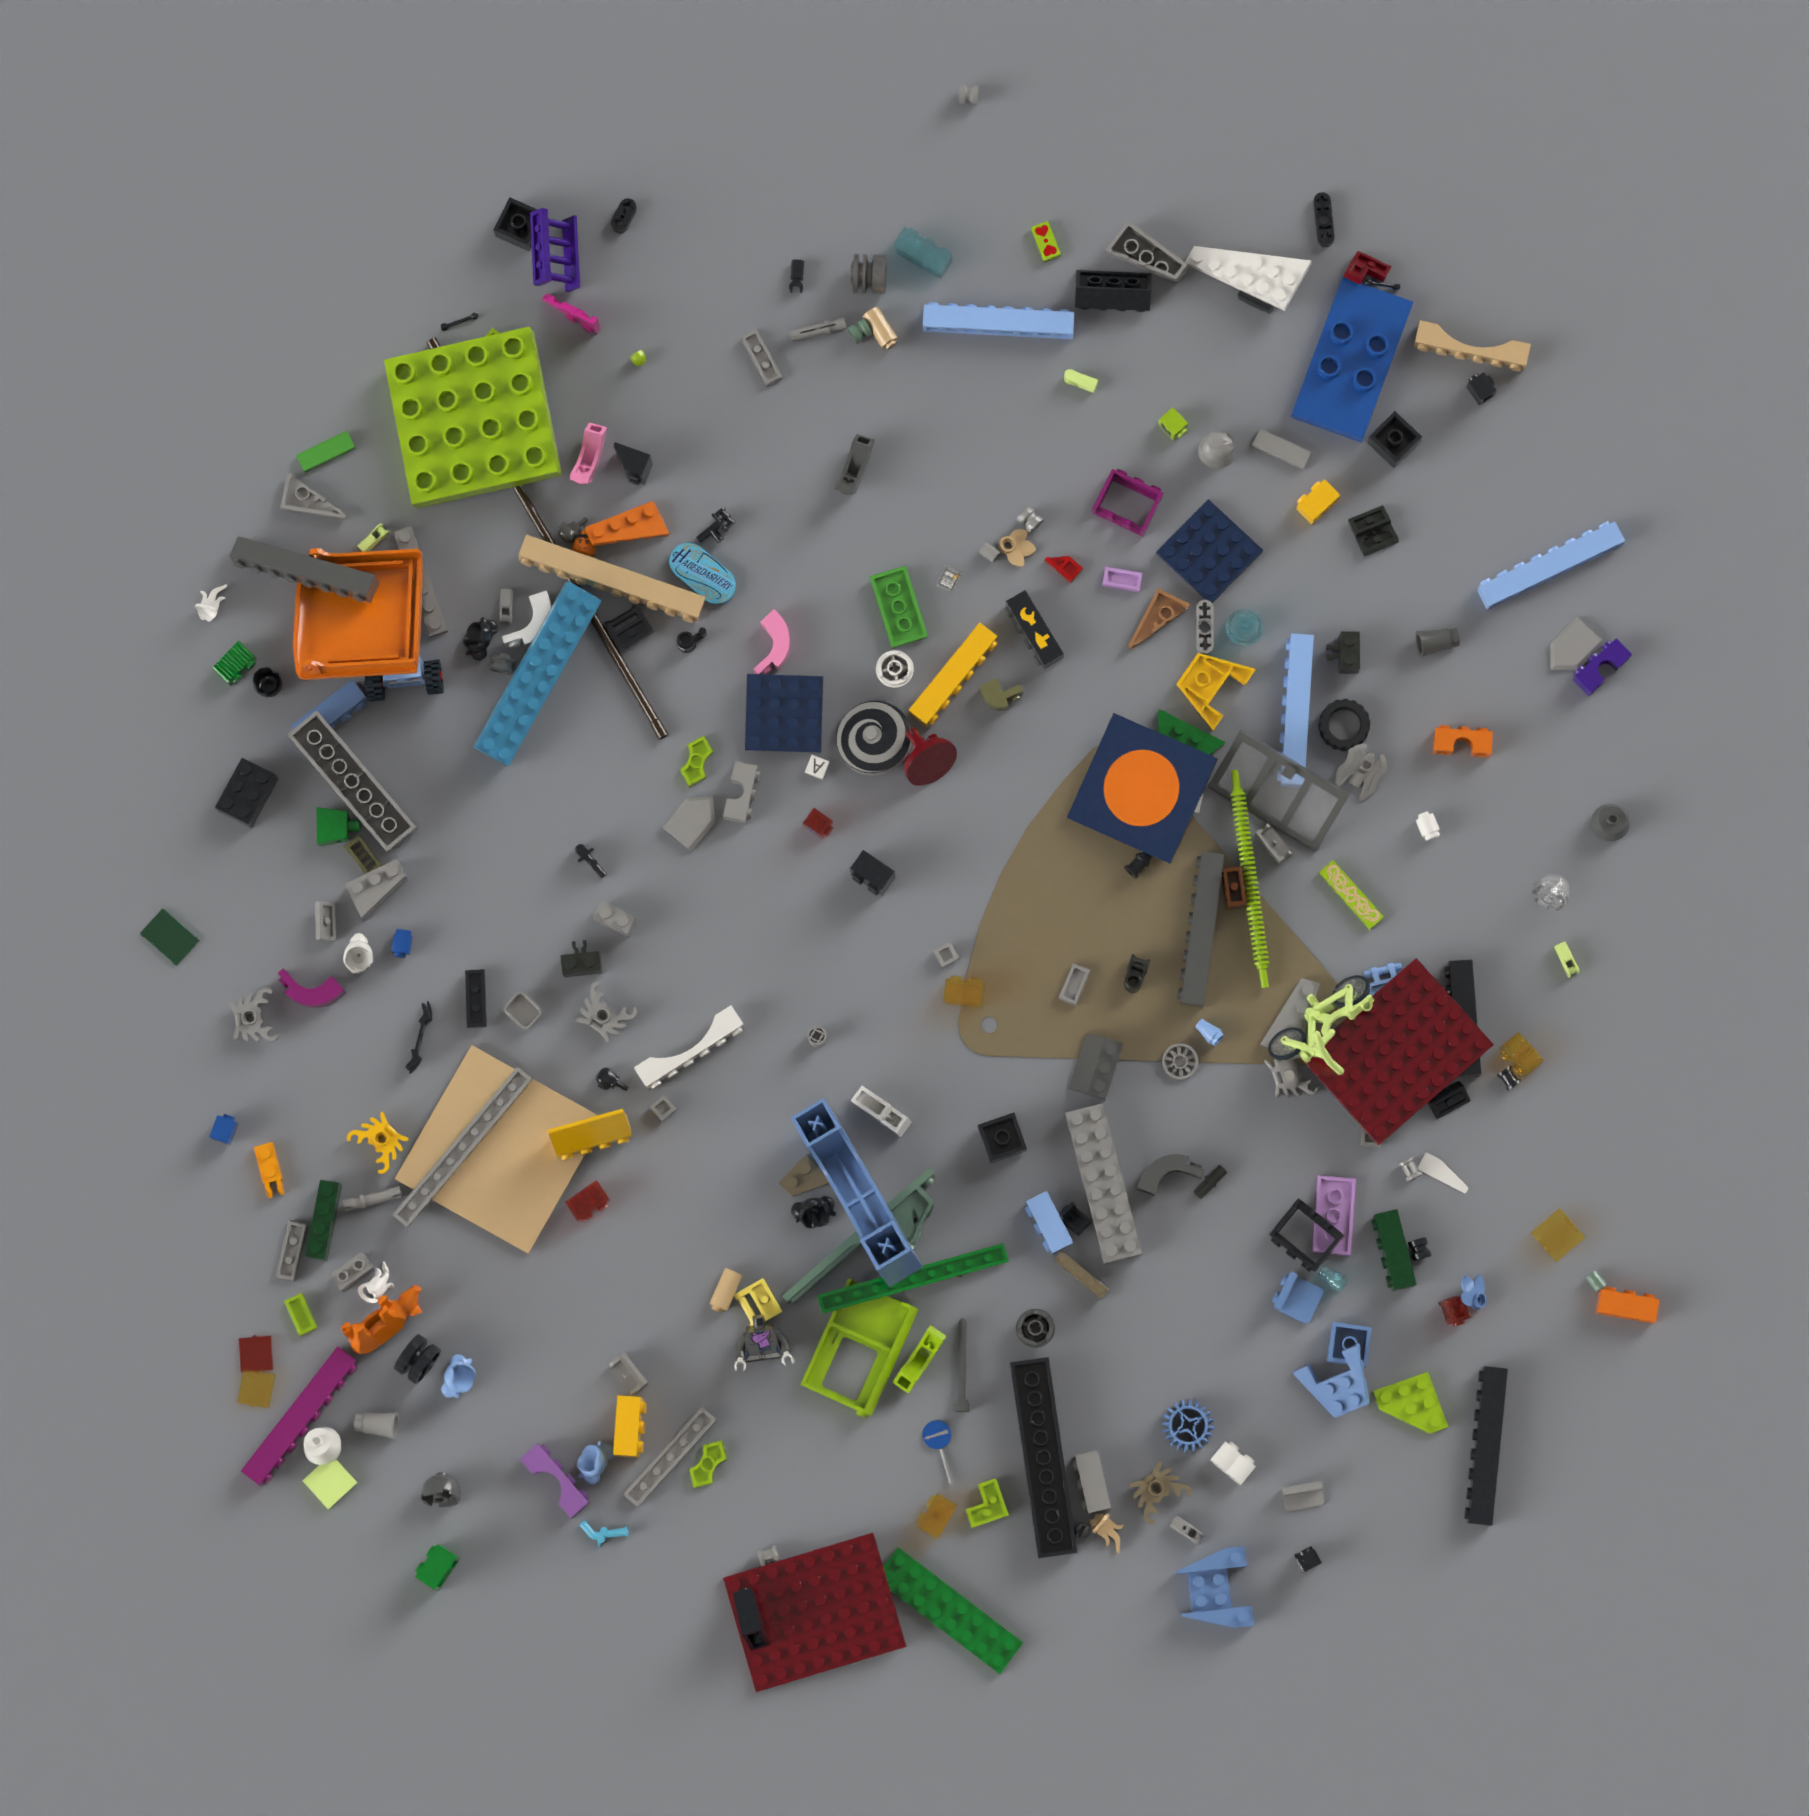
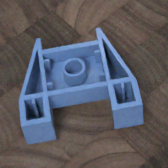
M1245 1546L1225 1548L1176 1571V1574L1187 1573L1192 1610L1191 1613H1182L1181 1617L1231 1628L1254 1626L1252 1606L1231 1607L1227 1573L1229 1568L1247 1566Z

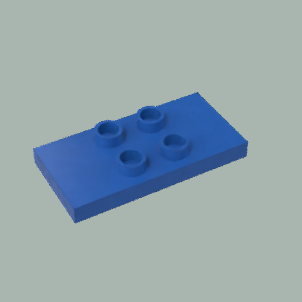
M1342 277L1291 418L1362 443L1413 301L1362 283L1360 285Z

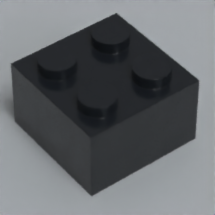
M509 197L493 229L495 236L530 251L532 247L530 213L538 209Z
M1394 411L1369 436L1367 444L1395 468L1421 442L1422 436Z
M862 850L850 867L852 879L860 885L862 883L867 885L868 890L876 896L878 894L883 896L896 878L894 870L865 850Z
M1014 1112L978 1125L990 1164L1027 1151Z

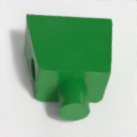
M316 807L317 844L319 846L347 842L350 840V832L360 831V820H350L347 811Z

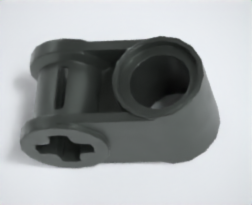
M1132 954L1124 981V987L1128 992L1135 993L1140 990L1150 959L1144 960ZM1136 979L1138 985L1131 987L1128 984V980Z

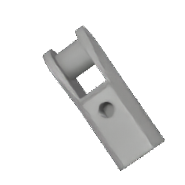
M501 589L500 624L503 622L512 624L513 590ZM503 610H509V614H503Z
M1178 1515L1175 1516L1169 1525L1197 1545H1200L1199 1541L1202 1537L1206 1536ZM1191 1529L1196 1531L1193 1537L1187 1535Z

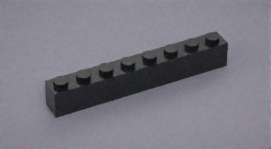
M1484 1366L1478 1372V1382H1481V1387L1476 1392V1401H1479V1407L1474 1412V1421H1477V1427L1472 1432V1440L1475 1441V1447L1471 1448L1470 1460H1473V1467L1469 1468L1468 1472L1471 1487H1467L1466 1499H1469V1507H1465L1464 1519H1467V1524L1493 1525L1508 1373L1506 1368Z

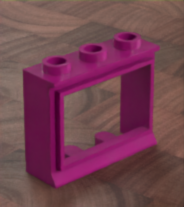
M1112 469L1092 508V513L1143 537L1163 498V492L1157 486L1151 485L1150 487L1144 484V481L1140 478L1127 476V473L1123 470ZM1113 481L1155 501L1143 526L1101 507Z

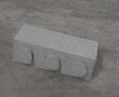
M1098 1450L1075 1455L1072 1465L1074 1472L1078 1471L1080 1478L1076 1481L1078 1490L1083 1491L1084 1498L1081 1499L1083 1511L1087 1510L1088 1514L1111 1509Z

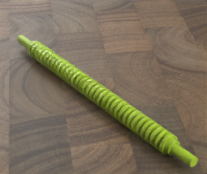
M1231 770L1233 789L1231 790L1232 794H1230V797H1234L1231 799V802H1235L1231 805L1236 807L1232 809V812H1236L1233 814V817H1237L1234 819V822H1238L1234 826L1239 827L1235 829V832H1239L1236 833V837L1240 838L1236 840L1241 843H1237V847H1241L1238 848V852H1242L1239 853V857H1243L1239 858V861L1243 862L1240 863V867H1244L1242 868V872H1244L1242 874L1245 877L1243 882H1245L1244 886H1247L1244 889L1248 891L1245 893V896H1248L1246 901H1249L1246 906L1250 907L1246 908V911H1251L1247 913V916H1251L1248 918V921H1252L1248 925L1253 926L1249 928V931H1253L1250 933V936H1254L1250 939L1255 941L1251 943V946H1255L1252 948V951H1256L1253 953V956H1257L1253 960L1258 961L1254 963V966L1259 970L1261 988H1269L1266 969L1270 963L1265 961L1269 959V956H1264L1268 954V951H1264L1267 949V946H1263L1267 942L1262 941L1266 939V936H1262L1265 934V931H1261L1265 928L1260 926L1264 924V921H1260L1263 919V916H1259L1262 914V911H1258L1262 907L1257 906L1261 904V901H1257L1260 899V896H1256L1260 893L1255 891L1259 889V886H1255L1258 885V881H1254L1257 880V876H1253L1257 872L1252 871L1256 870V866H1252L1255 865V861H1251L1255 860L1254 856H1251L1254 855V852L1250 851L1253 850V846H1250L1252 841H1249L1252 840V837L1249 836L1251 832H1247L1250 830V827H1246L1250 823L1245 822L1249 820V817H1245L1248 815V812H1244L1248 809L1243 807L1247 805V802H1243L1246 800V797H1242L1245 796V792L1240 787L1238 770Z

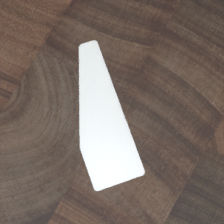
M1427 1152L1424 1154L1418 1170L1463 1193L1467 1192L1468 1187L1441 1159Z

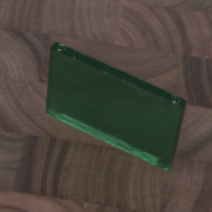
M163 908L140 933L142 937L146 938L176 966L200 941L198 937L190 933Z

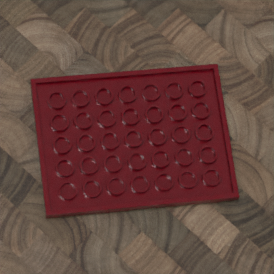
M1417 958L1372 996L1375 1001L1371 1010H1363L1354 1020H1350L1347 1017L1334 1029L1335 1035L1325 1044V1048L1332 1059L1344 1069L1342 1075H1338L1332 1070L1323 1058L1312 1057L1311 1061L1305 1063L1378 1146L1494 1045Z
M874 1533L723 1578L756 1692L907 1647ZM742 1588L753 1589L761 1611L769 1646L750 1650L741 1633L733 1593L738 1592Z

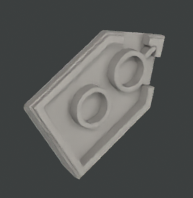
M1576 617L1550 643V671L1577 670L1604 644L1603 641Z
M713 796L685 799L662 829L692 852L716 823Z

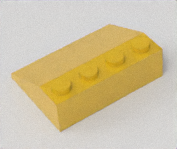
M623 1108L547 1130L555 1153L562 1160L571 1159L574 1157L573 1154L580 1152L581 1155L589 1154L594 1148L599 1147L600 1150L609 1148L615 1142L624 1144L630 1141L629 1138H633L629 1120Z

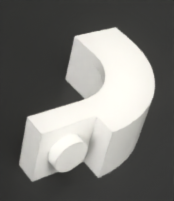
M547 590L529 596L533 609L532 620L524 629L502 636L505 647L515 648L520 646L521 642H524L526 649L530 646L552 607Z

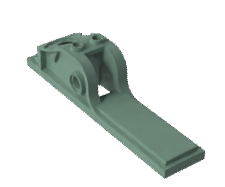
M930 1168L925 1170L887 1204L914 1251L916 1250L915 1245H917L922 1234L920 1231L925 1220L930 1216L934 1208L933 1200L922 1189L923 1187L927 1189L934 1183L933 1178L935 1174ZM917 1217L918 1221L914 1223L913 1219ZM857 1231L783 1294V1299L788 1304L791 1302L796 1304L857 1249L863 1247Z

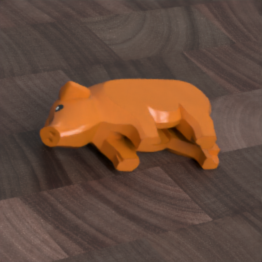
M413 1285L401 1293L397 1300H390L386 1295H383L377 1301L380 1309L370 1313L363 1322L352 1325L346 1322L342 1325L341 1330L348 1337L354 1353L367 1354L374 1351L404 1327L409 1316L412 1317L422 1313L418 1305V1296L422 1288L418 1285Z

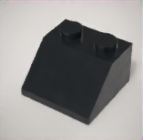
M615 442L613 446L617 458L629 482L635 485L640 483L645 485L653 465L650 454Z

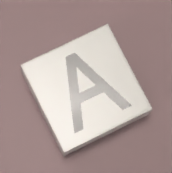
M811 755L805 774L823 780L830 762Z

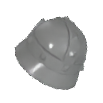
M1211 431L1199 443V458L1210 468L1219 469L1228 466L1234 459L1232 454L1235 448L1233 439L1227 432Z

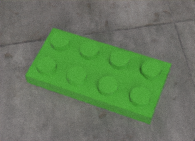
M906 565L869 576L891 648L928 638Z

